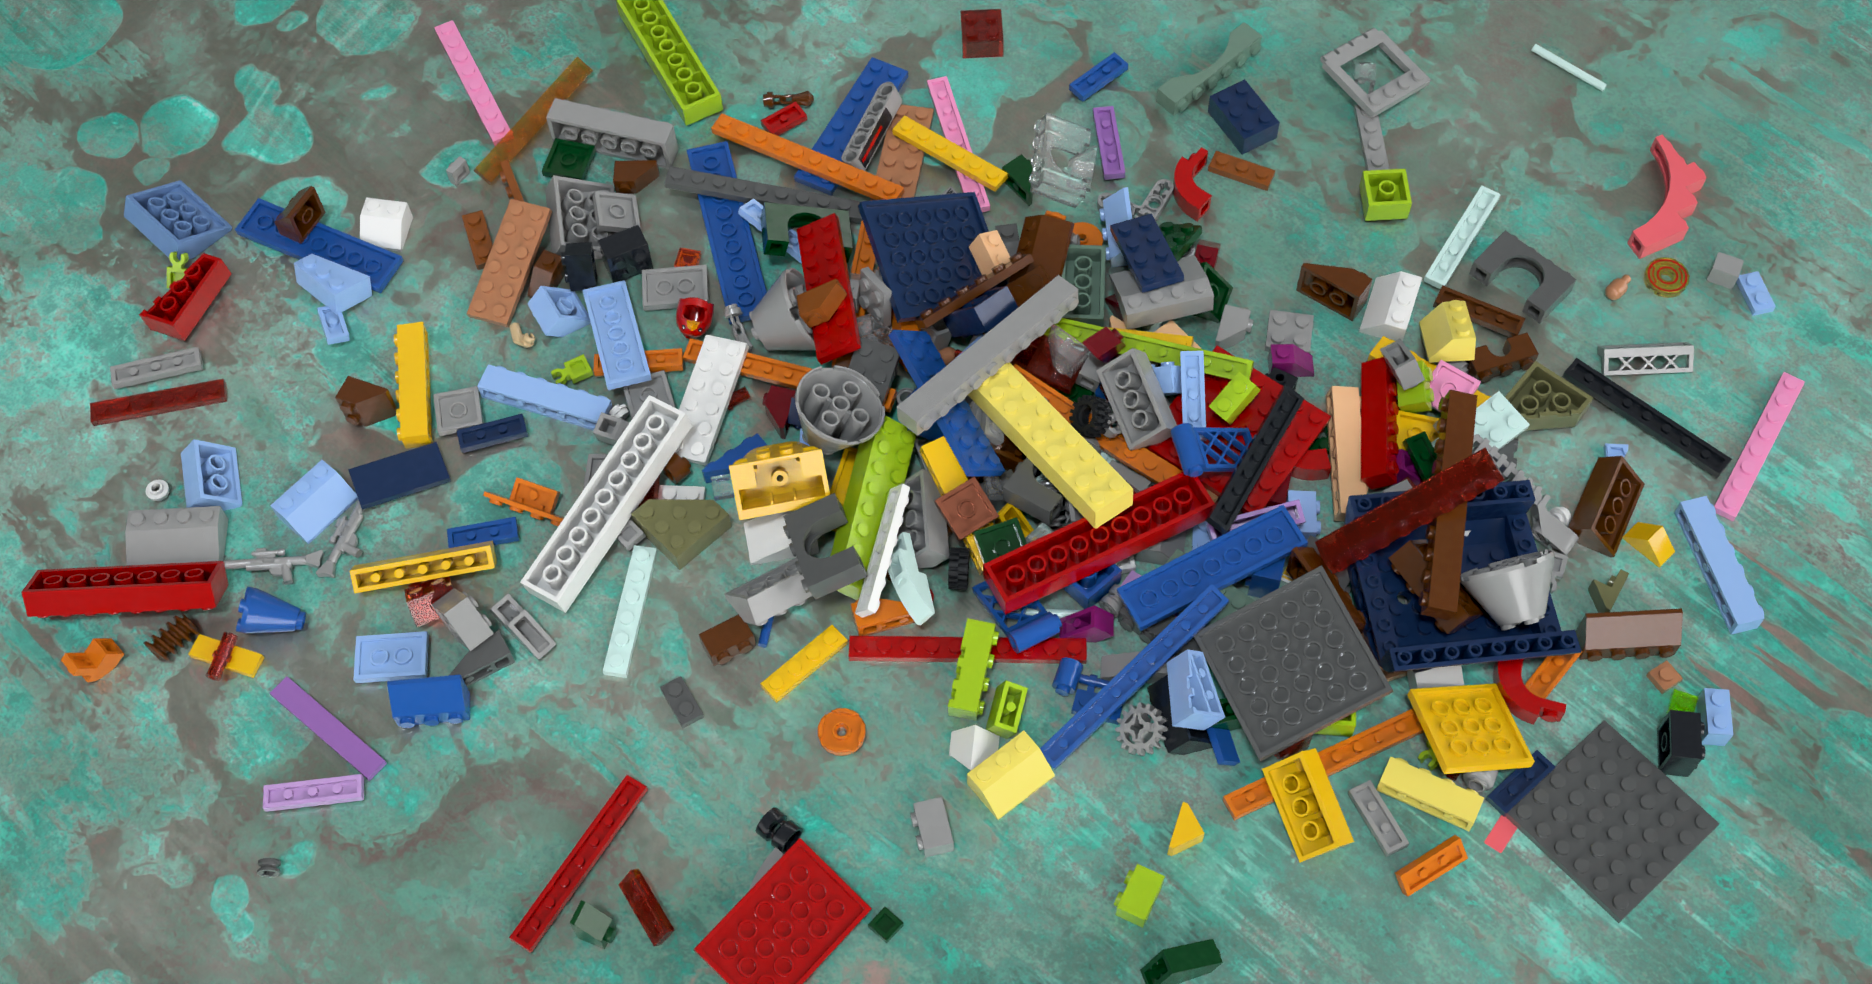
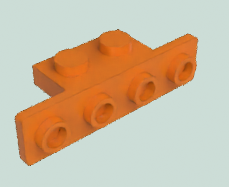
M516 477L510 498L493 492L484 491L483 496L490 498L489 502L499 506H502L503 503L510 505V510L523 513V510L531 512L530 517L543 520L546 517L551 519V524L559 526L565 518L554 514L560 491Z

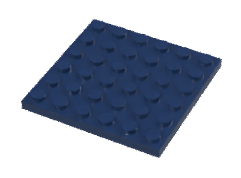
M975 192L862 201L858 205L883 282L892 291L890 302L897 323L915 321L921 317L920 313L928 308L933 310L939 306L938 302L948 296L952 298L957 295L956 291L959 288L973 285L975 283L974 279L982 275L969 249V246L979 234L989 232ZM1003 280L990 289L1007 285V280Z

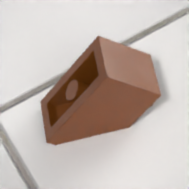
M834 279L797 295L799 316L809 328L830 320L847 295L845 289L837 279Z

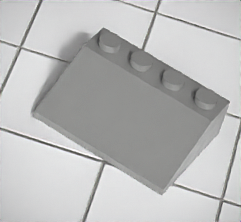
M553 175L545 190L547 208L552 210L549 220L552 253L561 256V252H565L566 243L592 242L595 259H603L598 240L618 232L597 230L593 193L594 191L615 193L614 185Z
M1195 255L1183 257L1178 261L1184 273V281L1144 293L1141 292L1131 270L1109 274L1126 329L1129 330L1213 310L1214 294L1208 277Z
M221 506L128 511L125 529L127 565L224 560L228 517Z

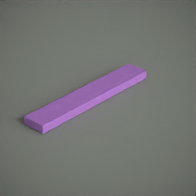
M286 676L270 692V695L367 780L370 781L387 764L382 757L289 677Z

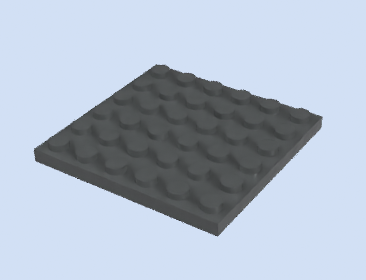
M1322 565L1201 629L1194 636L1260 761L1271 757L1393 692Z
M1605 720L1555 766V769L1505 816L1618 923L1720 824Z

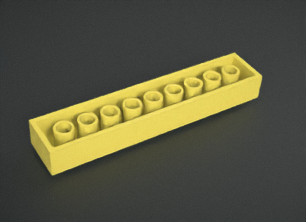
M1010 362L1004 364L994 376L987 378L978 389L968 394L1095 529L1133 505V488Z

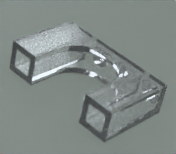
M1046 112L1041 119L1036 121L1034 126L1036 137L1032 145L1034 155L1031 159L1033 168L1029 178L1031 183L1030 192L1076 208L1086 197L1087 180L1061 170L1052 159L1051 149H1059L1080 157L1090 146L1091 129Z

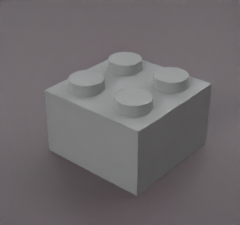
M453 588L431 605L457 642L470 651L494 634L489 628L492 625L485 614H481L476 609L479 605L471 595L468 596L464 591L459 592Z

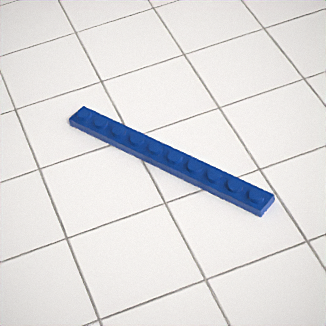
M1213 584L1203 591L1040 748L1047 762L1054 770L1229 603V599Z

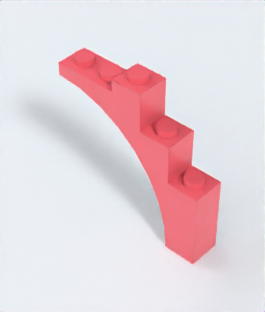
M1663 134L1655 137L1650 151L1658 162L1663 175L1665 187L1664 203L1652 219L1632 231L1627 243L1639 259L1684 239L1689 229L1684 218L1693 214L1698 203L1693 193L1701 190L1707 178L1704 171L1695 162L1687 165L1684 158L1676 152L1671 142Z

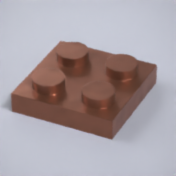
M975 477L934 501L958 541H961L974 531L979 530L999 517V514Z

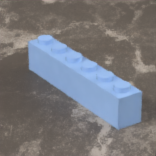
M488 364L477 385L482 398L590 430H594L601 412L610 415L609 412L613 408L611 400L605 396H595L581 389L574 390L564 384L550 383L543 378H533L523 372L509 371L502 366L495 367Z
M1707 496L1680 502L1674 514L1730 634L1757 629L1765 619L1763 608L1758 605L1754 597L1753 587L1748 584L1744 576V568L1735 557L1734 547L1725 536L1724 526L1719 523L1716 517L1714 505L1709 502Z

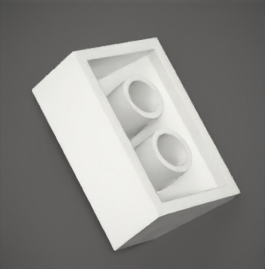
M1402 271L1377 277L1359 332L1378 338L1385 336L1394 341L1401 339L1403 342L1422 277Z

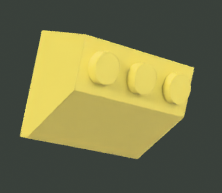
M1452 300L1450 302H1442L1419 321L1429 363L1440 362V360L1450 362L1475 359L1476 336L1465 301Z
M1022 731L968 772L967 785L996 819L999 820L1055 777V774L1037 744L1025 731Z

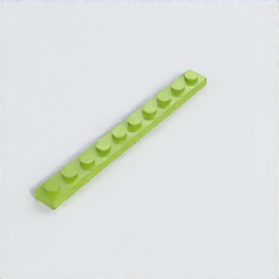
M1062 318L1058 323L1049 327L1040 337L1086 347L1082 342L1104 327ZM1119 331L1124 337L1122 342L1125 344L1117 353L1119 355L1134 348L1146 352L1150 362L1159 364L1162 362H1174L1175 366H1181L1180 351H1203L1204 374L1232 380L1238 372H1241L1250 380L1254 365L1252 360Z

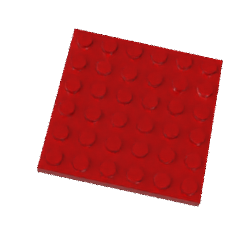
M1218 345L1212 351L1234 356ZM1253 368L1250 381L1261 390L1230 425L1214 412L1209 405L1231 380L1204 374L1206 428H1249L1253 439L1284 386ZM1178 394L1169 408L1176 424L1180 425L1183 424L1182 394ZM1305 399L1303 400L1240 511L1248 513L1263 509L1268 505L1331 419L1329 414ZM1218 435L1216 437L1222 443L1227 445L1228 441L1224 437H1222L1221 435ZM1236 435L1235 438L1245 445L1243 435ZM1172 437L1161 443L1144 447L1182 470ZM1206 439V441H1203V442H1204L1206 445H1208V443H1209L1210 441H1209L1208 439ZM1212 444L1210 448L1221 455L1222 450ZM1230 445L1229 448L1239 455L1241 451L1234 445ZM1206 454L1209 464H1215L1217 462L1208 454ZM1225 454L1223 458L1230 464H1234L1235 461ZM1203 472L1198 478L1206 489L1219 496L1233 472Z

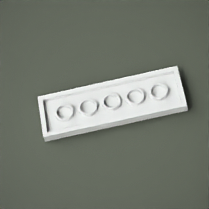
M711 335L705 336L679 410L687 414L693 425L675 451L681 458L685 457L691 463L705 466L708 464L749 349L747 343Z

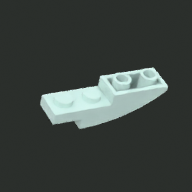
M902 532L897 536L898 540L892 551V562L888 572L902 604L915 623L921 626L935 614L927 576L918 571L911 536L909 533Z

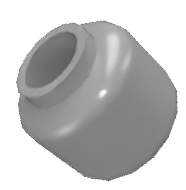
M1499 770L1465 772L1462 777L1469 789L1476 792H1484L1494 786Z

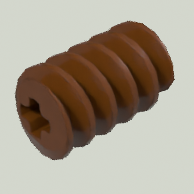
M182 612L183 618L176 615L173 617L175 625L170 622L166 623L168 631L162 628L158 630L161 637L151 636L153 644L147 641L143 643L159 660L162 658L169 661L168 652L176 655V645L181 648L185 647L183 639L191 642L190 633L199 635L196 626Z

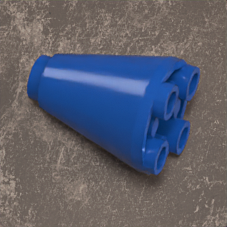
M247 587L245 597L241 599L238 612L242 613V618L238 619L236 632L248 634L302 630L306 619V612L258 588Z

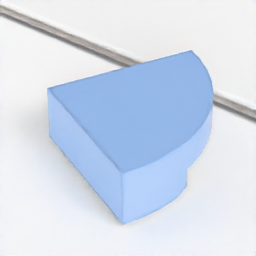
M1605 443L1603 447L1604 457H1625L1628 451V444Z

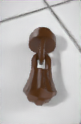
M809 91L788 95H774L773 92L763 94V104L768 109L774 108V105L792 104L795 101L798 105L811 106L814 101V96ZM774 98H779V101L774 102Z

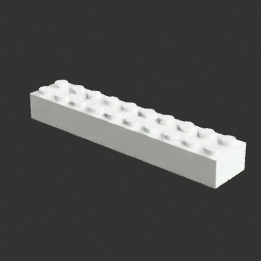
M650 395L647 397L520 583L530 594L565 613L567 612L630 519L631 513L637 509L693 426L685 412Z

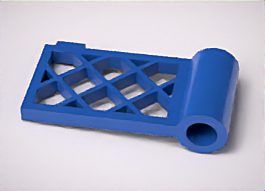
M1183 423L1175 426L1170 431L1183 473L1190 477L1200 476L1203 472H1233L1252 440L1249 428L1193 427L1190 423ZM1199 435H1203L1210 441L1208 445L1200 440ZM1218 435L1224 437L1228 441L1227 445L1222 443L1216 437ZM1236 435H1243L1245 445L1235 438ZM1212 444L1222 450L1221 455L1210 448ZM1231 444L1241 451L1239 455L1229 448ZM1206 454H1208L1217 462L1215 464H1209ZM1225 454L1232 458L1235 463L1230 464L1223 458Z
M986 581L972 587L973 593L1007 636L1011 647L1017 654L1060 633V627L1062 626L1060 618L1057 614L1053 615L1051 612H1047L1039 600L1024 606L1021 614L1011 612L1005 615L1003 611L994 609L995 603H998L994 595L982 594L981 591L987 588L990 589ZM1027 608L1039 611V613L1033 616L1025 614ZM1007 618L1018 620L1017 624L1009 628L1005 624Z

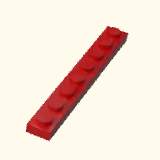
M629 775L625 776L509 938L512 942L532 953L648 791L647 786Z

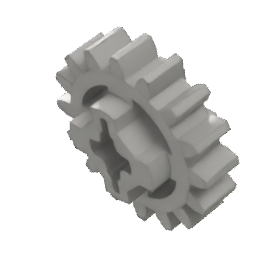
M1138 702L1137 707L1131 704L1129 705V712L1122 711L1124 718H1117V722L1121 725L1115 728V731L1121 735L1116 740L1122 743L1121 748L1128 750L1133 755L1137 753L1143 757L1145 756V751L1152 755L1154 754L1153 747L1160 749L1159 741L1166 740L1162 733L1168 731V728L1162 724L1167 720L1165 717L1160 716L1162 711L1157 708L1154 709V706L1151 704L1145 705ZM1148 715L1152 717L1154 723H1150Z

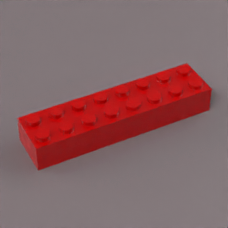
M224 561L37 570L21 593L27 617L37 616L38 618H46L57 615L69 617L78 614L92 616L98 613L115 615L120 612L137 614L143 611L210 610L217 607L229 584Z

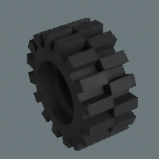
M1082 395V397L1077 398L1078 402L1073 403L1075 408L1070 409V413H1073V416L1069 417V421H1073L1071 425L1081 436L1089 438L1101 437V434L1106 433L1104 428H1109L1110 426L1107 423L1108 420L1111 421L1112 419L1111 416H1108L1109 413H1112L1111 409L1108 408L1110 406L1109 403L1105 402L1104 398L1090 395ZM1092 410V419L1089 423V414Z
M950 548L948 589L967 590L970 548Z

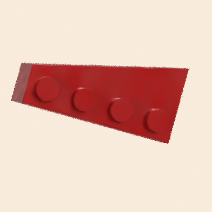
M203 253L184 271L185 276L182 279L174 281L169 286L170 290L162 298L158 296L153 301L154 305L148 311L144 309L139 316L149 329L185 341L232 274L221 258Z

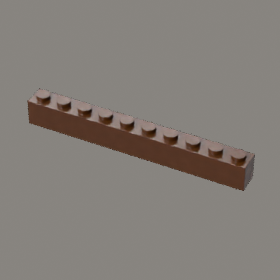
M1449 390L1445 397H1441L1438 410L1441 411V418H1439L1436 426V431L1439 432V439L1436 440L1434 452L1437 453V460L1434 461L1432 467V474H1435V479L1430 487V495L1433 496V499L1428 508V517H1431L1425 534V538L1428 539V547L1425 548L1423 554L1426 568L1422 572L1421 583H1424V588L1419 596V605L1422 606L1421 615L1450 620L1457 613L1478 396L1455 390Z

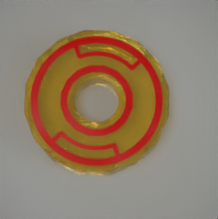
M1663 257L1649 263L1644 271L1643 279L1646 287L1649 290L1651 288L1655 291L1654 294L1670 298L1680 295L1687 288L1690 276L1682 263L1672 258ZM1661 275H1668L1671 280H1664Z

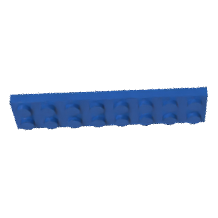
M872 57L811 150L843 162L842 154L879 86L885 82H892L899 92L908 78V71ZM798 169L794 175L795 182L830 196L833 195L838 187V184Z
M260 198L256 200L235 228L237 235L298 260L314 254L370 276L371 290L382 293L404 261L402 256L319 222L302 244L280 235L274 223L284 208Z
M892 330L889 334V338L918 389L946 367L941 354L936 349L927 331ZM965 399L953 406L945 416L936 420L967 477L1001 476L1005 472L1000 458L996 455L989 439L984 434L980 423L975 418Z
M1283 504L1117 588V594L1139 631H1142L1187 608L1211 584L1220 591L1291 555L1293 548L1307 547L1308 541Z

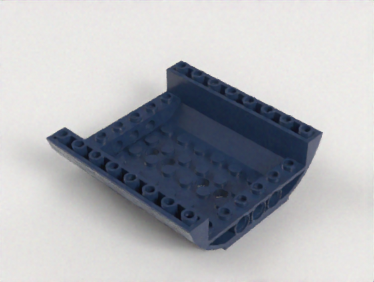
M1530 480L1469 485L1465 531L1471 530L1468 536L1464 535L1461 574L1475 568L1489 567L1488 564L1538 552L1526 514L1536 501ZM1430 489L1349 496L1345 516V551L1347 561L1345 564L1357 610L1363 613L1366 620L1363 630L1365 642L1378 665L1383 670L1398 672L1582 652L1575 630L1561 631L1550 590L1547 609L1544 614L1545 617L1539 619L1537 623L1525 625L1523 621L1520 624H1516L1514 628L1501 630V627L1471 597L1484 615L1455 633L1447 634L1442 632L1435 624L1436 619L1434 617L1421 615L1422 606L1419 605V597L1417 594L1409 591L1406 586V580L1392 569L1391 565L1393 563L1389 560V557L1409 540L1426 539V529L1430 525L1431 517H1428V508L1433 499V496L1430 495ZM1397 596H1405L1408 599L1409 603L1402 604L1401 602H1399Z

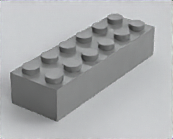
M557 98L554 99L546 116L553 142L555 138L593 145L596 149L595 153L630 161L657 160L658 167L669 169V166L673 165L679 151L674 124L665 121H656L647 117H638L628 113L611 111L607 108L602 109L588 104H579Z

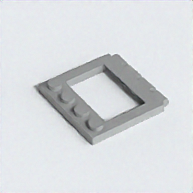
M1376 28L1364 32L1362 35L1348 41V43L1320 57V61L1323 64L1322 68L1371 118L1420 91L1431 82V79L1382 30L1378 31ZM1378 45L1405 73L1367 94L1340 66Z

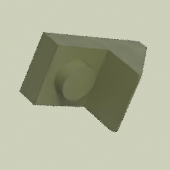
M1620 569L1616 577L1611 575L1607 585L1595 579L1591 582L1588 591L1598 613L1611 611L1629 575L1628 572Z

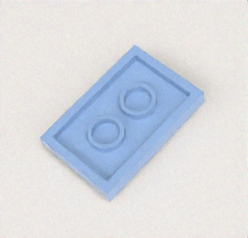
M428 632L356 636L353 678L355 683L427 678Z

